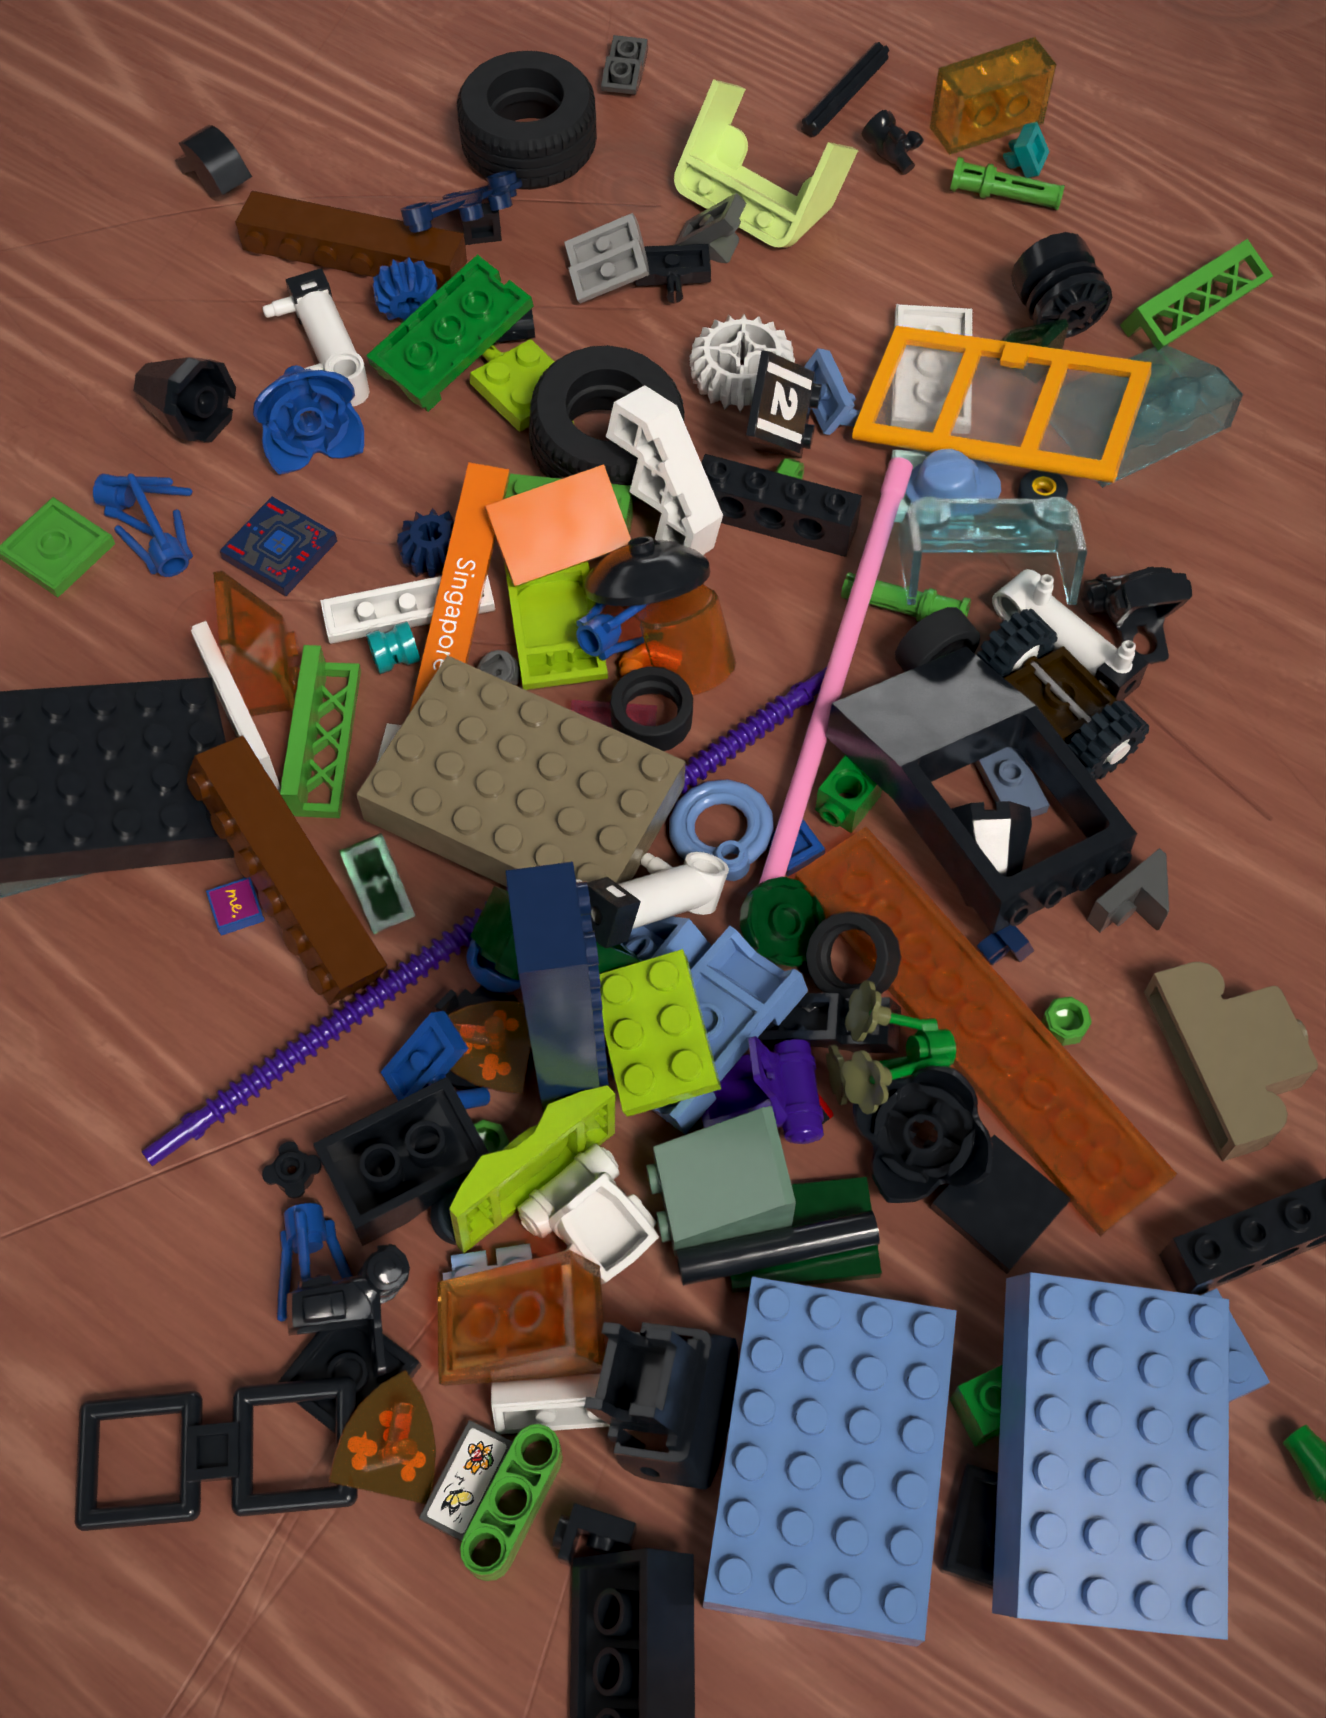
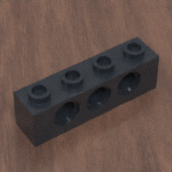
M704 455L701 464L722 511L723 518L721 523L836 555L847 556L858 526L862 495L717 456Z
M1326 1178L1173 1238L1159 1256L1177 1292L1198 1295L1326 1244Z

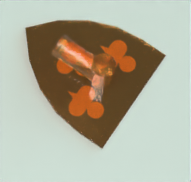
M490 1001L467 1006L449 1014L448 1017L469 1048L450 1070L476 1086L522 1095L531 1049L524 1003Z
M406 1370L380 1384L357 1406L343 1428L333 1457L329 1483L426 1505L431 1495L435 1471L436 1445L433 1424L423 1396Z

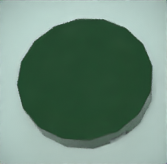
M787 877L773 878L758 884L748 892L741 906L740 928L743 938L758 954L782 970L807 964L806 952L809 938L818 924L826 919L822 904L816 895L811 896L804 889L807 886L799 880Z

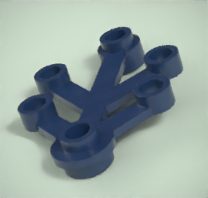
M515 170L498 172L487 177L488 186L449 193L442 196L443 200L435 202H420L405 206L400 209L404 225L409 226V230L412 233L424 231L432 227L431 220L456 209H459L463 222L484 217L481 205L483 199L488 197L491 211L511 207V197L517 195L516 189L522 187V181L517 179Z

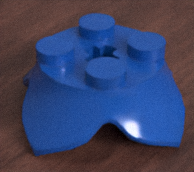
M295 365L287 368L284 375L265 388L256 398L253 415L256 422L262 424L264 453L271 466L279 475L298 471L305 467L315 453H323L331 458L339 459L363 453L364 427L360 416L351 404V400L355 397V389L348 378L336 372L304 369L301 366Z

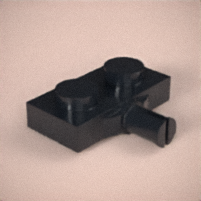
M709 244L645 246L650 275L636 280V286L667 285V300L674 303L675 291L676 303L683 299L682 284L711 282Z

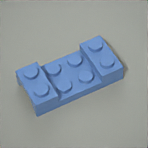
M731 926L724 931L691 969L719 1081L725 1077L748 1050V1038L754 1036L758 1038L771 1022L779 1026L808 992L802 973L796 969L782 970L758 954L741 934ZM610 1061L607 1065V1070L609 1071V1073L615 1081L614 1072ZM710 1092L652 1110L686 1135L717 1098L714 1092Z

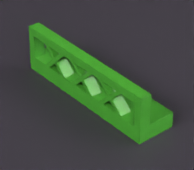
M1246 239L1136 308L1120 326L1127 337L1143 329L1159 351L1272 278L1273 275L1252 244ZM1245 261L1257 277L1254 280L1238 277V268ZM1218 281L1228 284L1225 298L1210 294L1213 283ZM1188 299L1200 301L1199 315L1184 312V302ZM1161 316L1173 319L1171 333L1164 336L1155 323V320Z
M304 645L280 794L292 814L296 817L340 818L361 668L360 664L325 662L322 648L318 645ZM327 676L349 677L348 686L333 696L325 688ZM335 708L343 716V721L327 732L319 724L320 718ZM330 745L338 754L337 759L322 770L314 762V755ZM313 771L316 775L311 778ZM333 775H334V782L330 779V777L333 776ZM323 782L332 791L330 804L307 803L309 792Z

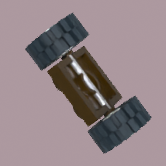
M1023 609L1020 614L1016 612L1011 615L1010 621L1004 620L997 632L993 630L990 633V640L983 642L981 645L982 650L977 652V656L1033 702L1066 744L1072 741L1068 744V747L1095 781L1098 778H1104L1108 771L1111 773L1116 770L1117 765L1123 764L1128 759L1127 756L1138 749L1137 745L1145 740V735L1149 732V725L1124 700H1117L1064 646L1046 655L1054 649L1055 646L1053 644L1058 639L1057 633L1033 609Z

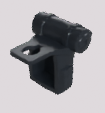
M1152 566L1127 575L1108 577L1106 574H1100L1096 579L1084 581L1081 600L1089 614H1108L1120 634L1121 643L1126 640L1133 642L1134 636L1138 633L1137 627L1144 626L1145 632L1154 638L1155 649L1153 653L1148 655L1138 654L1148 661L1149 664L1165 662L1169 658L1163 624L1166 617L1190 600L1192 597V586L1190 580L1187 579L1186 573H1174L1170 568Z
M396 1245L377 1246V1251L372 1253L363 1263L357 1276L344 1277L342 1280L333 1281L329 1274H318L316 1277L298 1281V1288L287 1294L289 1336L368 1326L373 1377H382L386 1373L381 1304L392 1300L408 1281L410 1266L406 1255Z

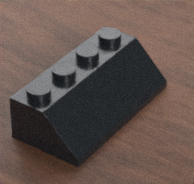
M644 1548L573 1558L570 1718H695L694 1554Z

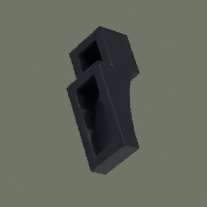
M806 993L779 1026L771 1022L758 1039L764 1045H775L790 1039H802L808 1041L811 1047L828 1048L829 1045L836 1044L839 1050L851 1051L853 1053L861 1050L867 1053H899L900 1025L888 1023L887 1026L877 1025L872 1033L867 1034L863 1042H856L852 1040L851 1031H848L845 1026L850 998H844L839 993ZM881 997V1006L889 1007L892 1013L901 1014L902 1007L892 998Z

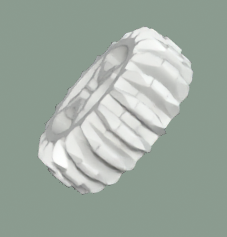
M743 314L741 319L734 320L728 315L725 323L714 320L711 328H702L700 337L695 338L692 345L690 367L693 383L697 384L700 395L708 394L710 403L720 400L724 410L732 404L737 405L741 412L744 405H752L761 350L770 351L795 363L791 341L786 340L784 330H776L774 322L762 324L760 316L755 320H747L745 314ZM740 360H744V365L740 364Z

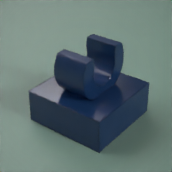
M1011 925L994 934H990L977 945L980 952L992 965L1000 961L1009 951L1019 962H1022L1034 952L1029 940L1016 926Z

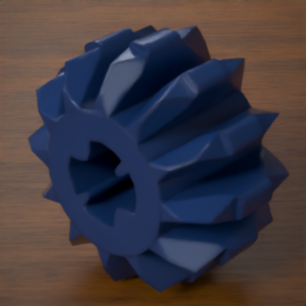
M432 507L429 515L423 516L416 511L414 521H403L402 532L398 534L397 545L399 551H401L402 563L405 567H412L416 577L428 572L430 578H433L437 573L443 572L455 521L449 511L438 516Z

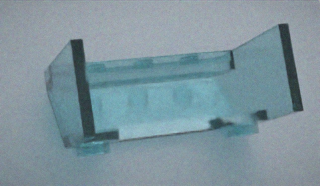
M923 497L914 501L908 507L900 523L898 538L907 605H916L922 552L1056 553L1068 605L1077 604L1087 556V547L1078 510L1065 498L937 499L935 497Z

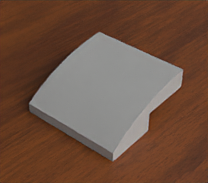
M633 213L564 242L571 267H568L577 301L580 304L650 275L641 231Z

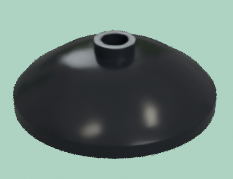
M649 536L637 537L630 540L628 545L608 554L590 570L584 580L585 594L596 603L611 606H635L661 602L681 596L701 586L710 576V564L704 555L690 547L667 540H653Z

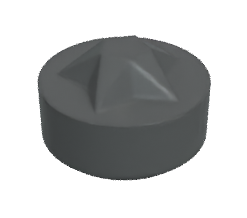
M494 650L487 653L477 666V669L516 686L521 677L519 662L503 650Z

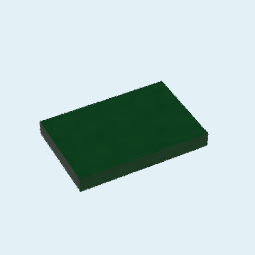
M867 1177L791 1184L796 1201L792 1226L872 1210ZM878 1245L732 1275L730 1280L732 1293L750 1291L752 1277L800 1285H814L880 1278L882 1270Z

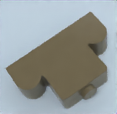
M1191 962L1154 973L1144 994L1223 1162L1261 1150L1269 1145L1287 1122L1288 1113L1286 1106L1277 1095L1301 1088L1317 1070L1318 1062L1308 1044L1309 1038L1304 1024L1301 1020L1295 1018L1282 990L1278 986H1270L1233 998L1223 999L1221 996L1224 993L1225 983L1220 972L1208 963Z

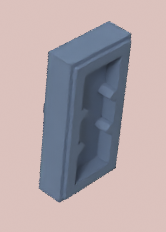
M1006 747L974 762L995 804L1000 801H1011L1030 807L1031 818L1047 813L1049 803L1027 761L1018 749Z

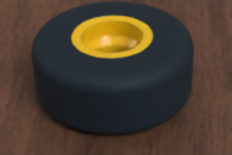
M1032 470L1021 479L1017 497L1021 506L1028 512L1043 516L1051 515L1058 512L1064 506L1068 494V486L1060 474ZM1038 489H1044L1049 493H1041Z

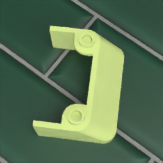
M713 79L674 174L675 186L680 194L706 209L737 193L747 203L739 218L741 220L739 228L770 246L788 248L794 245L832 208L858 150L850 146L828 142L814 175L803 183L798 195L795 196L742 166L748 151V141L745 134L740 129L732 126L731 123L746 89L739 85Z

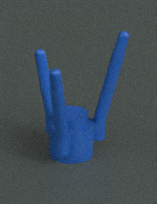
M100 474L94 483L93 498L97 505L105 506L104 515L119 519L139 531L154 537L155 535L149 525L122 511L126 507H132L136 501L127 476ZM135 476L145 493L190 496L193 493L191 488L170 486L173 484V480L169 477Z
M132 473L128 474L127 479L155 535L149 542V553L120 525L115 526V532L146 563L151 574L159 573L164 577L180 574L188 567L189 560L193 557L187 544L181 512L177 509L173 511L176 537L169 533H164L135 475Z
M596 603L587 615L576 622L578 626L576 636L580 647L591 656L599 655L601 660H606L613 654L633 649L644 642H655L656 638L651 634L617 643L622 632L621 624L649 604L630 606L614 617L610 614H600L606 605Z
M316 1203L295 1205L288 1208L283 1214L285 1230L280 1232L282 1253L277 1319L280 1322L285 1321L287 1318V1294L290 1293L293 1252L298 1254L300 1277L302 1280L311 1278L310 1253L321 1250L323 1248V1241L327 1242L341 1279L353 1276L337 1239L335 1222L333 1220H325L323 1207Z

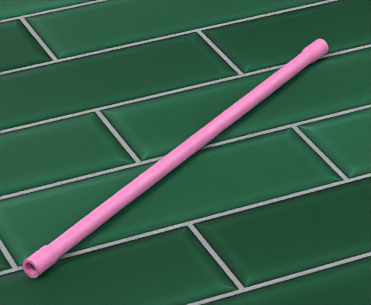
M896 457L889 461L880 490L881 497L759 884L766 880L785 877L827 742L826 733L831 705L840 699L901 500L905 496L913 470L912 463L907 459Z

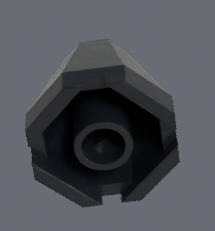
M193 357L146 363L135 375L133 391L140 403L178 438L187 441L200 440L212 442L232 420L233 409L228 408L229 397L235 399L236 386L225 364L222 362Z
M1011 801L996 802L997 811L985 810L984 802L969 803L951 808L1001 875L1010 877L1022 871L1032 828L1030 807ZM960 891L961 896H962V898H963V900H964L966 906L972 907L971 904L968 902V900L965 898V896H964V895L962 894V892Z

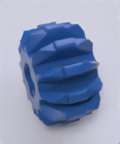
M408 257L404 262L398 263L393 259L390 267L380 266L379 274L373 277L376 306H378L379 312L386 314L388 320L399 317L402 322L405 321L438 291L436 276L433 274L432 269L426 267L423 260L413 263Z

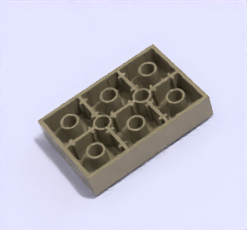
M447 655L358 791L357 798L365 821L506 887V870L573 862L575 878L577 880L591 882L609 877L619 884L632 880L641 864L643 855L648 852L684 789L686 761Z

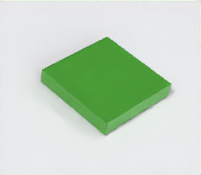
M52 497L0 545V559L58 598L115 545L111 534Z

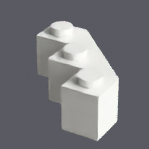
M644 385L614 402L606 438L638 458L630 493L662 513L655 540L672 541L695 549L704 555L714 548L723 518L722 511L677 405Z

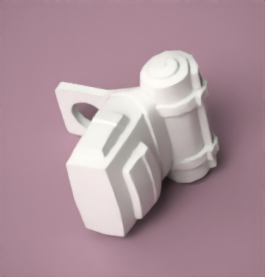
M594 1143L585 1152L578 1153L572 1163L539 1190H533L529 1194V1198L520 1204L517 1210L522 1220L521 1224L527 1231L542 1239L553 1231L568 1246L565 1254L577 1270L587 1280L594 1279L598 1284L602 1285L632 1264L659 1236L654 1229L657 1222L644 1207L642 1201L634 1194L626 1196L614 1181L620 1173L618 1170L619 1165L612 1153Z

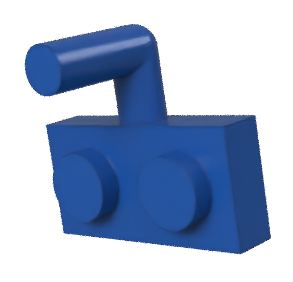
M445 1011L431 1012L383 1068L381 1074L399 1101L445 1078V1075L469 1048ZM484 1087L456 1091L465 1109L486 1106L490 1102V1093Z

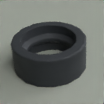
M947 607L933 612L912 627L899 642L895 651V659L904 672H907L963 647H967L975 653L980 643V633L957 607Z
M647 666L632 670L620 678L612 690L610 711L613 729L662 751L671 750L684 741L692 726L693 696L689 685L677 673L666 668ZM659 694L671 699L677 705L678 710L677 716L666 724L644 726L632 721L627 716L626 707L630 701L638 696Z
M856 912L834 914L818 924L809 938L806 952L808 973L817 988L824 993H839L844 998H850L854 990L860 989L862 983L853 985L844 983L836 976L832 969L830 957L833 943L839 934L846 930L857 929L867 933L873 940L876 948L877 959L875 969L867 980L874 982L876 991H879L881 994L889 989L898 975L901 961L899 942L890 926L876 916Z

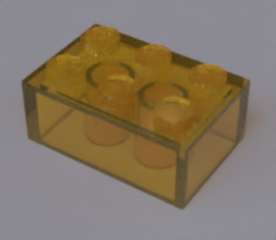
M1036 37L938 68L930 129L949 155L1020 132L1024 124L1038 122L1039 125L1044 124L1057 64Z

